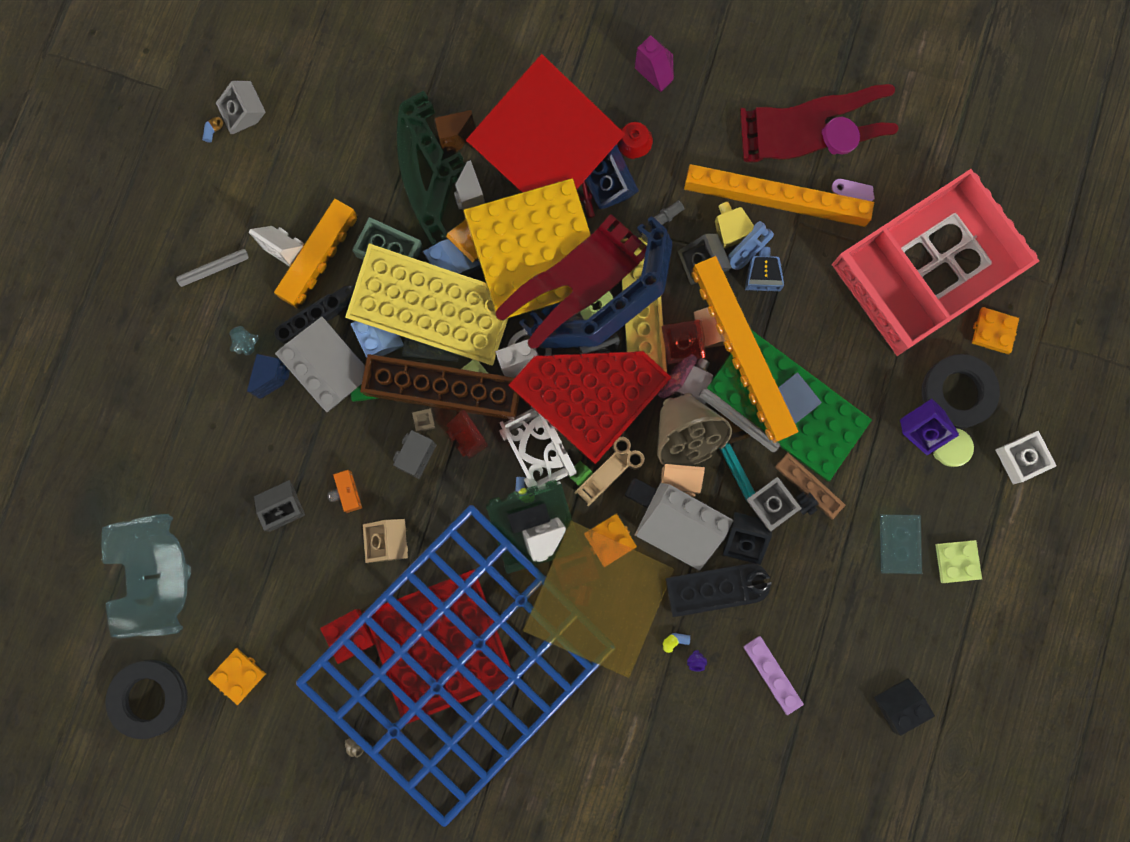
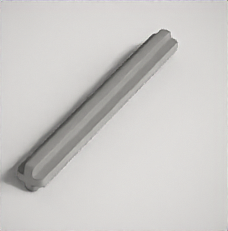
M705 388L701 391L700 398L770 451L776 452L780 444L778 442L773 444V441L769 440L766 433L709 389Z

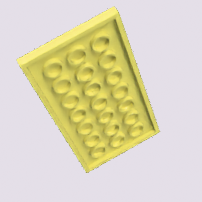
M370 243L345 317L492 366L496 358L495 351H498L508 319L498 321L496 318L493 302L485 282Z

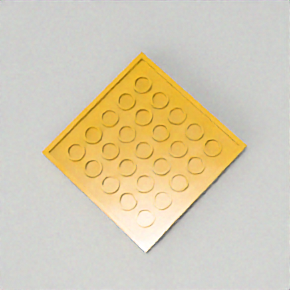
M573 178L471 207L463 211L495 312L519 287L534 276L553 267L591 235ZM563 286L544 293L522 306L506 319L560 303L572 293V289L569 286Z

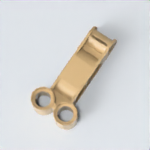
M619 437L614 442L613 451L615 453L575 491V494L578 493L588 503L587 506L591 505L628 467L635 470L643 465L644 455L636 450L631 452V444L626 437ZM624 442L627 445V449L619 451L616 444ZM637 455L641 460L640 464L633 465L630 462V457ZM583 489H584L592 498H590V497L583 491Z

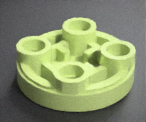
M957 429L959 432L958 437L934 451V457L946 466L958 467L964 465L973 455V441L961 429Z

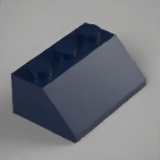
M617 144L586 178V182L599 209L623 202L639 192Z

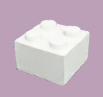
M1039 431L1030 433L995 449L1013 484L1024 482L1057 466Z

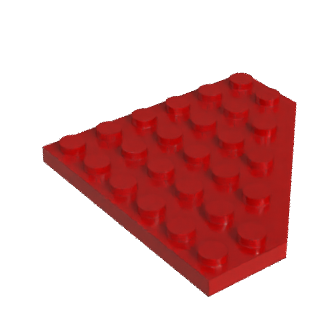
M644 351L534 356L508 386L590 461L596 464L672 377Z

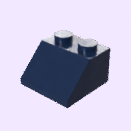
M257 354L247 392L260 399L284 385L285 380L289 378L290 370L278 358Z

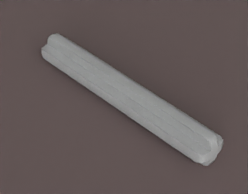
M241 249L177 276V282L183 287L249 258L248 253L245 249Z

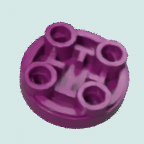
M846 117L833 118L822 129L824 142L829 152L833 155L848 154L859 144V130L855 123Z

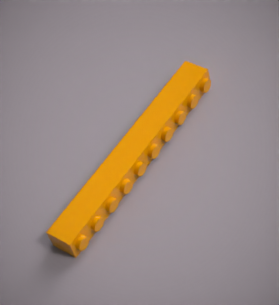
M692 164L689 165L684 190L866 227L871 221L874 202Z
M714 256L695 264L692 269L693 272H691L695 283L698 282L701 288L699 290L701 297L709 305V314L717 322L716 329L725 339V348L728 352H731L733 365L736 370L739 369L742 375L740 377L741 382L750 392L749 399L758 409L757 416L760 422H764L766 426L765 433L768 439L772 440L774 444L798 433L795 422L717 257Z

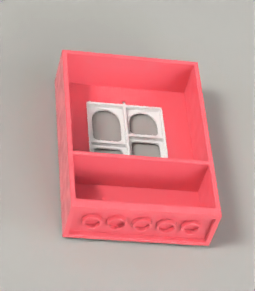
M970 169L842 252L833 262L832 266L896 356H899L1039 262L1036 252L1027 245L1024 236L1016 230L1013 221L1004 214L1001 205L992 198L989 189L985 188L981 183L980 177ZM947 224L958 226L962 231L961 242L947 252L940 254L929 240V235ZM917 243H922L933 260L917 270L906 256L905 251ZM964 249L975 250L981 259L979 267L969 274H966L954 259V256ZM946 262L957 275L958 281L935 295L924 281L923 276Z

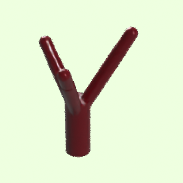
M584 181L582 183L584 198L579 193L578 197L584 203L587 217L593 218L595 217L591 203L593 195L590 190L588 196Z

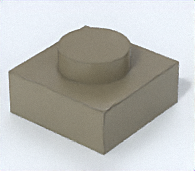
M431 408L412 412L416 432L435 428Z

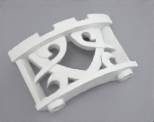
M533 408L517 416L515 420H509L505 423L503 421L500 422L502 429L499 432L504 441L508 439L527 476L524 478L528 489L533 488L535 494L539 492L538 490L567 475L571 477L577 474L555 428ZM524 425L526 429L523 431L517 427ZM517 428L516 430L519 431V434L514 436L510 431ZM535 428L538 432L539 428H543L544 433L542 435H539L535 433L533 429ZM530 434L540 440L549 438L552 440L544 450V460L536 459L525 453ZM513 441H520L519 452ZM550 450L556 452V456L551 457L552 461H548V452ZM523 460L532 464V466L529 468V471L527 470ZM561 467H564V468H562V469H560V470H558V471H556V472H554V473L551 474V469H550V468H561ZM543 468H547L548 476L536 482L533 472L539 471L540 476H542Z

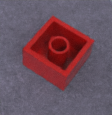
M355 609L320 628L329 647L362 615L360 609ZM366 623L350 638L362 651L375 645L369 626ZM343 645L333 656L337 664L355 655Z

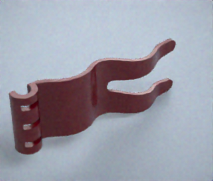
M891 84L875 85L848 94L816 98L790 108L756 107L753 111H746L745 108H740L743 161L752 163L761 161L764 158L792 159L828 148L822 135V129L826 126L825 121L827 118L851 112L877 99L890 97L894 94L895 87ZM756 119L754 122H746V120ZM881 122L857 127L860 133L859 142L879 136L894 135L898 131L896 123ZM757 135L756 138H747V136ZM756 151H759V153L754 154V155H750V154L748 153V152H756Z
M610 214L593 234L566 257L519 287L496 310L495 316L498 320H505L538 296L563 286H569L572 289V293L546 317L528 340V346L531 349H536L561 324L592 305L635 269L645 258L647 246ZM613 224L615 228L612 232H609L607 229ZM624 236L628 238L625 244L621 242ZM639 248L641 252L636 256L634 252Z

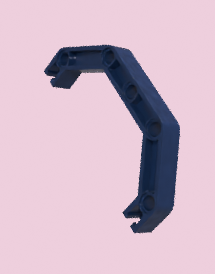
M653 216L648 218L652 227L650 233L644 229V224L638 226L637 228L642 239L647 243L641 277L589 319L565 321L539 347L572 348L598 346L659 298L665 290L672 250V240L666 228ZM534 311L530 313V316L535 321L532 328L528 327L526 319H522L519 322L529 337L532 336L543 322Z

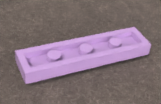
M761 636L756 637L743 646L786 715L804 705Z

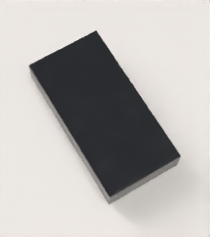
M544 502L507 514L513 534L550 522Z

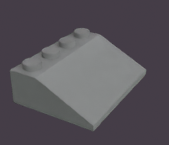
M320 317L275 353L326 412L332 410L362 384L365 365L323 317Z
M660 483L635 536L695 569L701 570L726 537L733 520L674 486Z

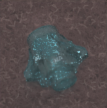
M243 326L235 327L229 333L232 340L231 352L236 351L237 354L244 353V355H249L255 350L254 344L259 340L257 335L249 333Z

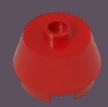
M631 122L621 128L625 135L617 143V146L623 156L635 159L646 155L650 151L653 138L645 125L639 122Z

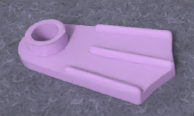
M837 179L832 184L834 194L867 201L874 199L873 186L844 179ZM837 186H841L842 190H838Z

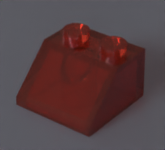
M702 318L661 326L668 364L706 358Z
M462 410L447 424L449 430L446 432L452 441L455 439L458 441L460 446L457 448L463 457L467 455L470 459L488 447L485 439L465 410Z

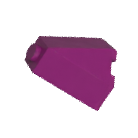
M650 35L637 48L635 69L657 90L662 92L674 79L673 54Z

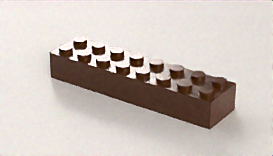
M371 354L367 355L360 390L365 396L515 420L519 395L508 386L514 379L512 377Z

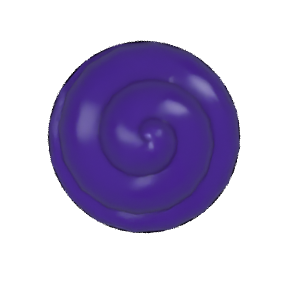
M695 650L687 660L689 670L696 672L705 670L707 659L699 650Z

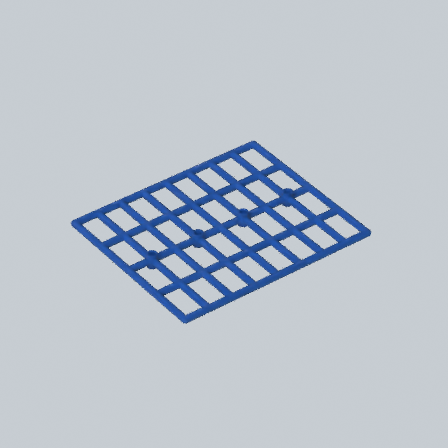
M470 505L296 681V685L441 826L446 827L607 659L616 646L473 505ZM471 515L501 543L487 559H484L456 531ZM450 536L480 565L465 581L435 553ZM506 550L536 578L523 593H519L492 566ZM428 558L459 586L444 603L414 574ZM485 571L515 599L501 615L471 588V585ZM407 580L438 608L423 624L393 596ZM541 584L571 612L557 628L527 601ZM464 593L494 621L481 636H477L449 609ZM386 601L416 629L402 646L371 617ZM519 607H523L550 633V636L536 650L506 622ZM443 614L473 642L459 659L428 630ZM576 619L606 647L592 663L562 635ZM364 623L395 651L380 668L350 640ZM499 628H502L529 655L515 672L485 644ZM422 636L452 664L439 679H434L407 653ZM556 640L585 668L571 685L541 656ZM343 645L373 673L359 690L328 661ZM477 650H481L508 677L494 694L464 666ZM400 658L431 686L416 703L385 674ZM535 662L565 690L551 706L541 699L520 678ZM321 667L352 695L337 712L306 683ZM457 671L488 699L473 715L443 688V685ZM379 680L409 708L396 723H391L364 696ZM514 683L544 712L530 728L499 700ZM435 694H439L467 721L452 737L421 709ZM357 702L388 730L373 747L342 718ZM493 705L523 734L508 750L478 722ZM414 715L419 717L445 743L431 759L425 756L400 731ZM472 727L502 756L487 772L457 744ZM396 738L424 765L409 782L379 754L380 750L391 739ZM450 750L454 751L481 778L466 794L436 766ZM429 772L460 800L445 816L414 788Z

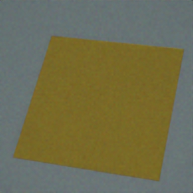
M570 521L523 631L629 678L667 588L665 578L672 576L674 568Z

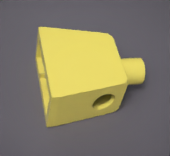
M724 202L718 206L721 215H718L715 220L717 234L724 249L739 244L754 227L743 208L739 207L732 210L729 202Z

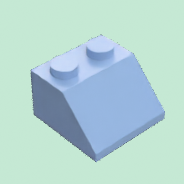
M357 321L351 323L366 358L368 354L384 356L404 346L400 335Z

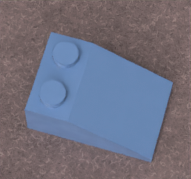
M449 239L441 241L423 251L429 264L464 276H468L481 268L479 259L475 262L470 261Z

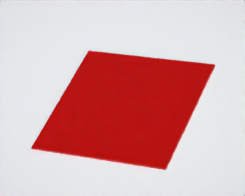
M541 54L470 134L466 141L523 193L572 178L577 190L625 133Z

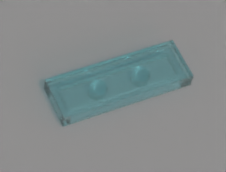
M404 337L402 357L459 363L460 355Z

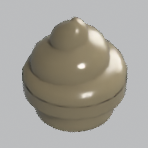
M348 738L345 740L346 753L349 756L357 758L364 752L353 739Z

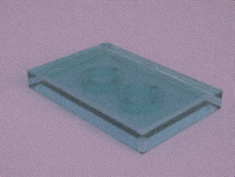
M880 515L881 573L922 574L921 515Z

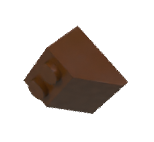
M472 110L435 118L443 153L452 154L461 150L466 143V139L475 129Z

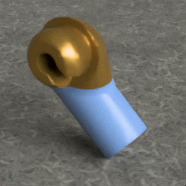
M220 117L212 118L205 123L203 141L212 142L213 133L222 128L223 120Z

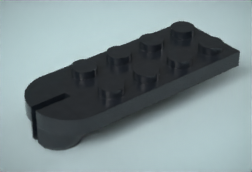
M744 564L665 578L672 617L760 602L768 595L772 582L752 585V581L769 579L770 576L764 568L757 564Z

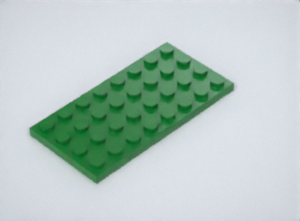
M752 331L777 386H781L798 372L822 402L795 424L799 431L798 433L778 441L781 448L824 480L830 481L872 419ZM730 354L707 389L765 432L766 426L764 422H760L757 416L758 409L756 405L751 403L749 399L750 392L747 387L743 386L740 379L742 375L739 369H735L732 362L733 356Z

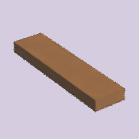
M787 453L776 464L775 468L795 487L806 495L810 492L819 503L817 507L831 520L846 506L791 454Z

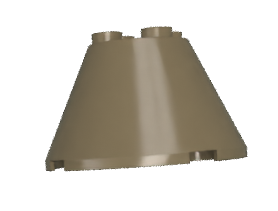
M691 393L674 399L668 398L663 402L664 406L660 411L657 452L658 458L663 465L665 463L683 466L698 464L712 457L713 451L719 447L722 449L730 440L732 435L730 423L695 399Z

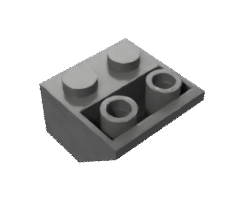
M290 480L254 496L256 513L264 531L271 532L305 516V512Z

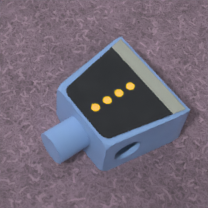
M763 247L759 251V256H753L750 260L745 290L781 291L784 287L780 258L770 257V247Z

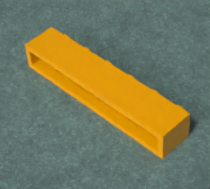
M337 199L333 200L274 291L280 299L296 308L305 302L306 294L316 285V279L319 274L325 271L329 258L336 254L338 244L345 240L349 227L355 224L357 214L354 209Z

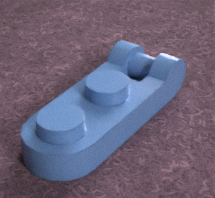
M757 222L753 230L728 255V260L733 269L743 268L773 238L774 233L770 229H766V225L763 222Z

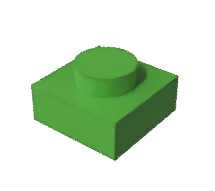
M581 461L574 466L577 474L571 477L568 475L579 487L593 474Z

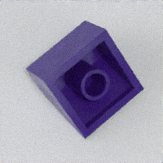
M933 399L900 419L903 435L926 455L959 436V432L944 409Z

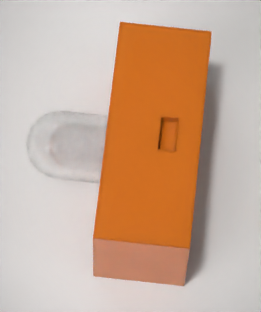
M346 470L333 474L337 489L328 492V500L331 502L341 500L343 510L347 513L362 509L352 472Z

